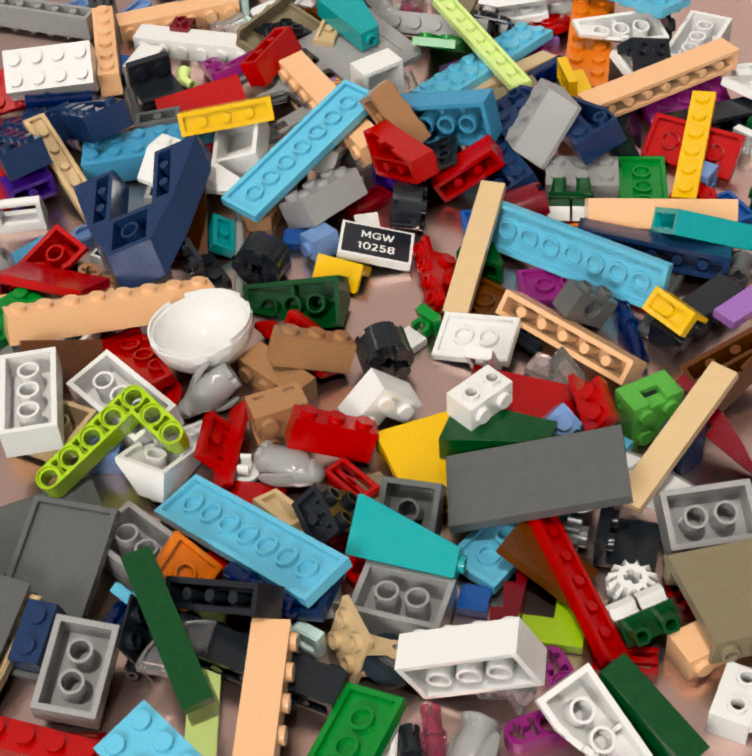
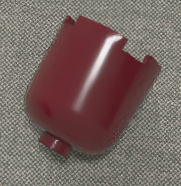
M537 181L505 192L504 201L544 216L550 214L545 191L538 190L537 187H540V183Z

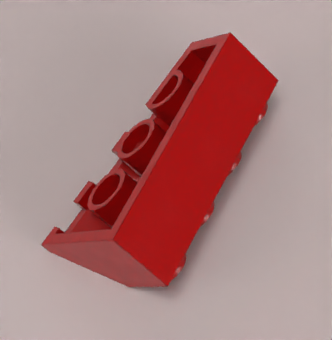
M0 715V756H99L93 748L108 733L63 732Z

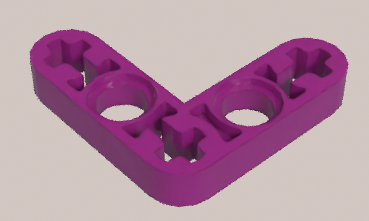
M252 51L227 63L222 62L218 57H211L201 62L200 66L204 75L211 81L237 73L240 75L243 71L239 64Z
M552 645L545 646L547 648V659L557 662V673L554 674L552 664L546 662L545 686L547 689L574 670L564 651ZM541 710L512 719L504 727V745L509 751L517 754L529 752L564 738L555 730L547 731L540 726V723L546 719ZM533 725L534 730L530 731V727ZM518 732L520 736H524V739L519 740L517 736L513 737V733Z

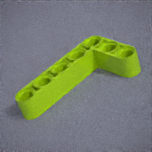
M129 385L39 469L35 477L36 483L49 497L61 498L138 424L172 454H181L186 451L190 444V438L182 425L139 385ZM142 398L137 405H132L134 400ZM160 416L157 422L150 423L153 417ZM121 418L116 425H111L113 420ZM173 434H180L176 440L169 441ZM100 437L95 445H90L93 439ZM79 457L74 465L69 466L72 459ZM58 477L55 484L48 486L51 479Z

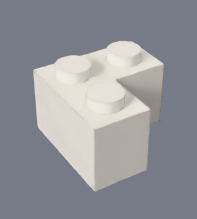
M371 367L338 406V409L345 415L369 417L375 420L378 427L386 417L407 423L420 408L422 402L410 383Z

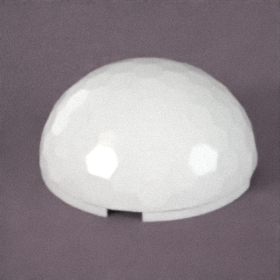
M206 288L185 293V298L173 304L167 302L156 311L148 324V339L154 353L171 368L183 373L194 374L207 361L210 364L204 373L224 362L230 365L237 360L245 351L250 341L254 320L249 302L245 301L240 296V293L224 288Z

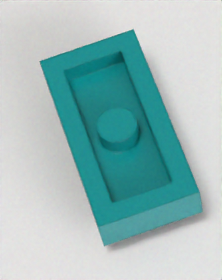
M213 213L209 220V251L230 259L235 253V221Z

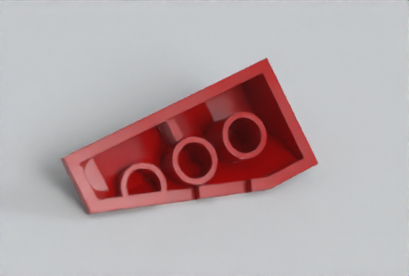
M56 224L17 264L26 261L68 270L89 249ZM8 285V287L12 289L18 288L15 286Z

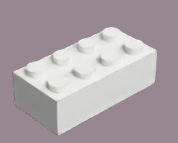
M691 10L669 42L671 57L721 37L729 42L733 18Z
M89 40L2 51L6 94L12 101L99 90L95 49Z
M56 346L0 355V440L7 458L60 450L64 446L63 371Z
M108 349L66 383L77 404L95 409L98 413L124 388L129 385H139L182 426L184 425L177 405ZM142 398L134 400L132 405H137ZM160 416L153 417L150 423L157 422ZM121 418L113 420L111 425H116ZM138 424L123 440L124 444L128 447L139 442L144 446L153 442V436Z
M505 616L499 620H477L471 624L444 625L442 628L416 629L413 632L399 634L394 670L425 700L545 685L547 648L520 617Z

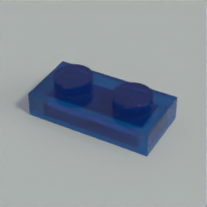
M558 55L529 70L527 76L532 74L537 81L540 78L553 83L558 81L557 58L563 56Z

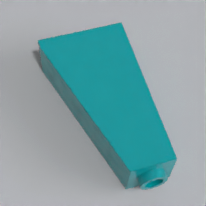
M316 0L318 17L325 20L327 24L363 52L380 43L379 25L363 0Z
M655 207L650 229L652 232L752 251V225L681 209Z
M358 493L345 551L346 555L457 580L459 573L464 574L468 556L463 555L464 549L371 497Z

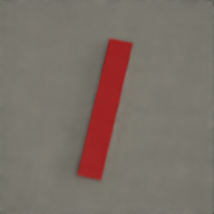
M554 516L528 521L600 667H607L623 653L631 659L559 517Z

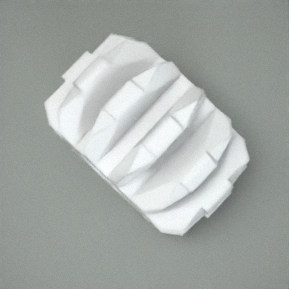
M625 559L621 566L614 564L611 573H608L605 580L607 599L616 602L631 595L635 600L633 594L658 584L657 573L651 572L650 565L640 566L638 559L634 564H629Z

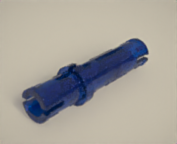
M91 90L62 93L44 92V94L25 95L26 109L48 108L68 101L69 103L93 101Z
M623 300L617 302L618 306L614 310L618 318V329L624 335L629 353L649 364L650 358L638 330V319L633 315L630 303L625 300V308Z
M230 562L223 570L225 574L223 575L224 580L272 585L260 578L257 572L247 571L235 562ZM284 592L282 614L288 618H293L300 611L301 607L297 606L300 605V602L297 598Z

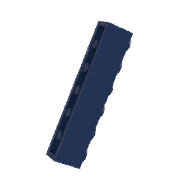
M580 217L578 224L579 229L673 263L672 272L712 279L719 273L725 276L728 274L732 259V247Z

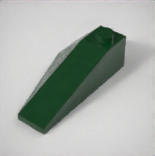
M332 275L243 285L244 300L249 302L250 308L254 313L286 320L288 310L297 309L323 329L344 326L350 305L349 277Z

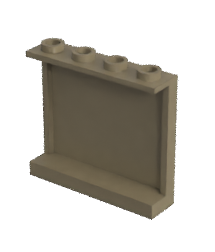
M276 0L271 5H267L258 15L255 14L246 24L239 26L236 32V45L247 53L254 50L265 37L253 29L261 27L264 23L279 22L282 18H290L311 31L318 29L321 22L292 3L291 0ZM304 52L314 64L318 62L307 52Z
M752 538L667 555L662 576L667 585L677 583L711 645L709 663H728L738 658L752 656Z

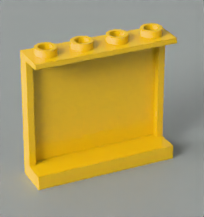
M270 95L185 110L177 114L182 137L275 120Z
M447 411L378 431L377 453H383L394 477L440 483L447 487L446 460L439 457V437L449 418ZM447 492L443 514L448 513Z

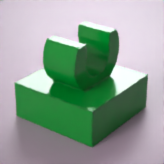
M421 303L415 309L418 318L412 321L411 327L416 331L423 328L420 333L426 338L431 333L437 336L442 323L441 315Z

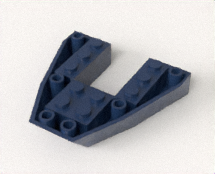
M519 85L496 100L503 131L496 140V143L502 149L505 166L483 180L506 183V191L536 181L539 182L535 173L522 159L523 156L514 151L505 140L509 128L513 126L520 109L531 95L533 87ZM572 96L582 109L563 141L587 166L626 141L627 138L618 119L606 107ZM540 184V187H537V188H538L539 191H542L543 188H542V186H541V184Z
M110 96L101 100L69 103L68 101L48 108L37 110L30 108L23 111V116L16 119L15 117H10L3 120V125H0V167L10 182L53 163L42 136L28 133L23 126V120L44 112L62 142L67 139H74L94 144L134 125L124 99Z
M197 134L154 152L152 203L128 213L129 187L114 170L73 187L103 264L118 287L135 288L166 276L189 231L211 172V152Z

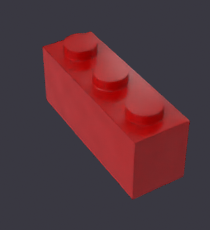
M291 26L277 27L258 44L239 66L251 87H265L271 84L272 79L279 74L280 66L278 61L298 52L302 47Z
M487 134L458 153V165L439 170L438 174L432 176V188L447 203L504 167L505 162L502 149Z
M294 404L285 430L287 448L337 458L344 456L348 460L368 464L379 436L375 420L369 417L345 415L337 410H320L312 405L301 406Z

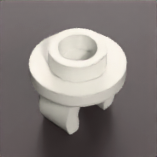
M241 453V462L237 463L235 480L257 481L258 475L261 472L255 468L253 455Z

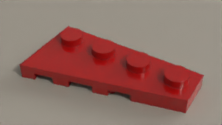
M140 327L128 328L102 340L103 352L108 349L157 390L161 391L174 383L172 372L154 353L145 334L141 333Z

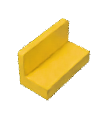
M566 56L557 58V79L571 96L577 98V94L592 88L584 70L573 71Z
M318 253L312 278L332 275L349 277L350 293L357 294L362 275L370 277L372 267Z
M658 286L654 288L642 306L643 310L684 338L697 320L705 324L709 320L674 294Z

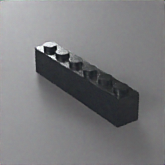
M177 609L201 668L220 674L222 678L242 685L250 632L243 631L241 633L230 629L223 622L214 621L213 623L203 619L193 611L184 612ZM292 652L291 662L295 663V678L293 683L289 682L287 692L291 693V704L328 718L347 682H350L348 672L338 664H325L317 661L308 653L300 652L298 654Z

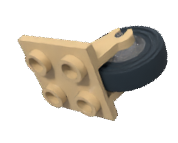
M349 594L343 595L339 608L336 610L332 628L328 633V645L331 650H334L340 666L348 672L350 683L358 685L361 677H369L376 683L387 687L407 685L408 683L394 670L399 635L391 633L370 634Z

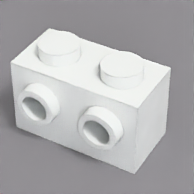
M487 364L446 393L447 414L470 431H473L511 404L513 399V381Z
M728 662L726 664L708 714L706 732L746 745L749 733H752V668L735 662Z

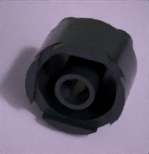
M394 181L390 229L424 232L425 218H421V216L426 214L427 200L422 198H427L428 184L419 183L415 185Z
M255 231L248 235L231 264L239 277L247 284L275 282L281 279L290 263L291 253L287 244L280 237L264 235L265 231Z
M390 321L377 322L364 329L365 334L360 338L359 336L355 338L354 342L357 345L355 352L364 375L371 367L398 378H404L410 374V367L414 362V353L402 326H395Z

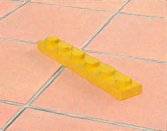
M692 91L671 199L698 198L716 103V92Z

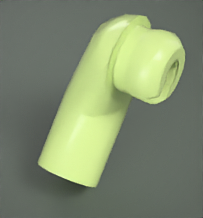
M183 65L177 69V81L187 89L196 87L197 82L191 79V75H189V72L192 73L191 68Z

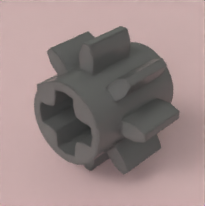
M570 515L567 522L561 521L578 553L579 547L587 548L591 527L583 525L584 518Z

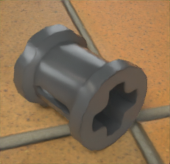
M738 251L732 255V267L729 268L727 277L743 285L750 280L752 255L746 251Z

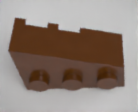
M752 327L679 366L681 374L684 373L695 384L712 361L738 372V380L718 406L722 413L752 384Z

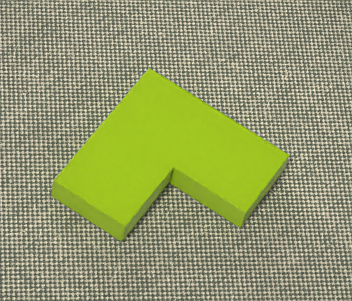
M558 599L556 601L554 618L522 615V620L544 646H557L567 653L582 654L585 635L573 611Z

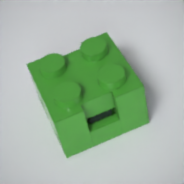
M665 370L615 389L614 406L619 421L613 426L621 424L623 435L634 441L633 449L649 444L661 432L662 424L674 414L682 403L683 389Z

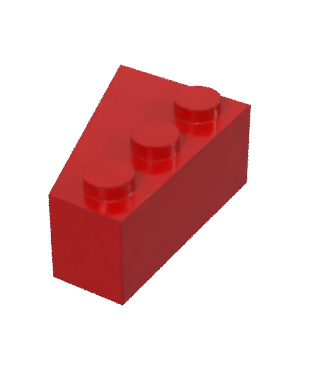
M384 120L363 131L376 175L417 185L439 173L438 160L433 150L389 121Z

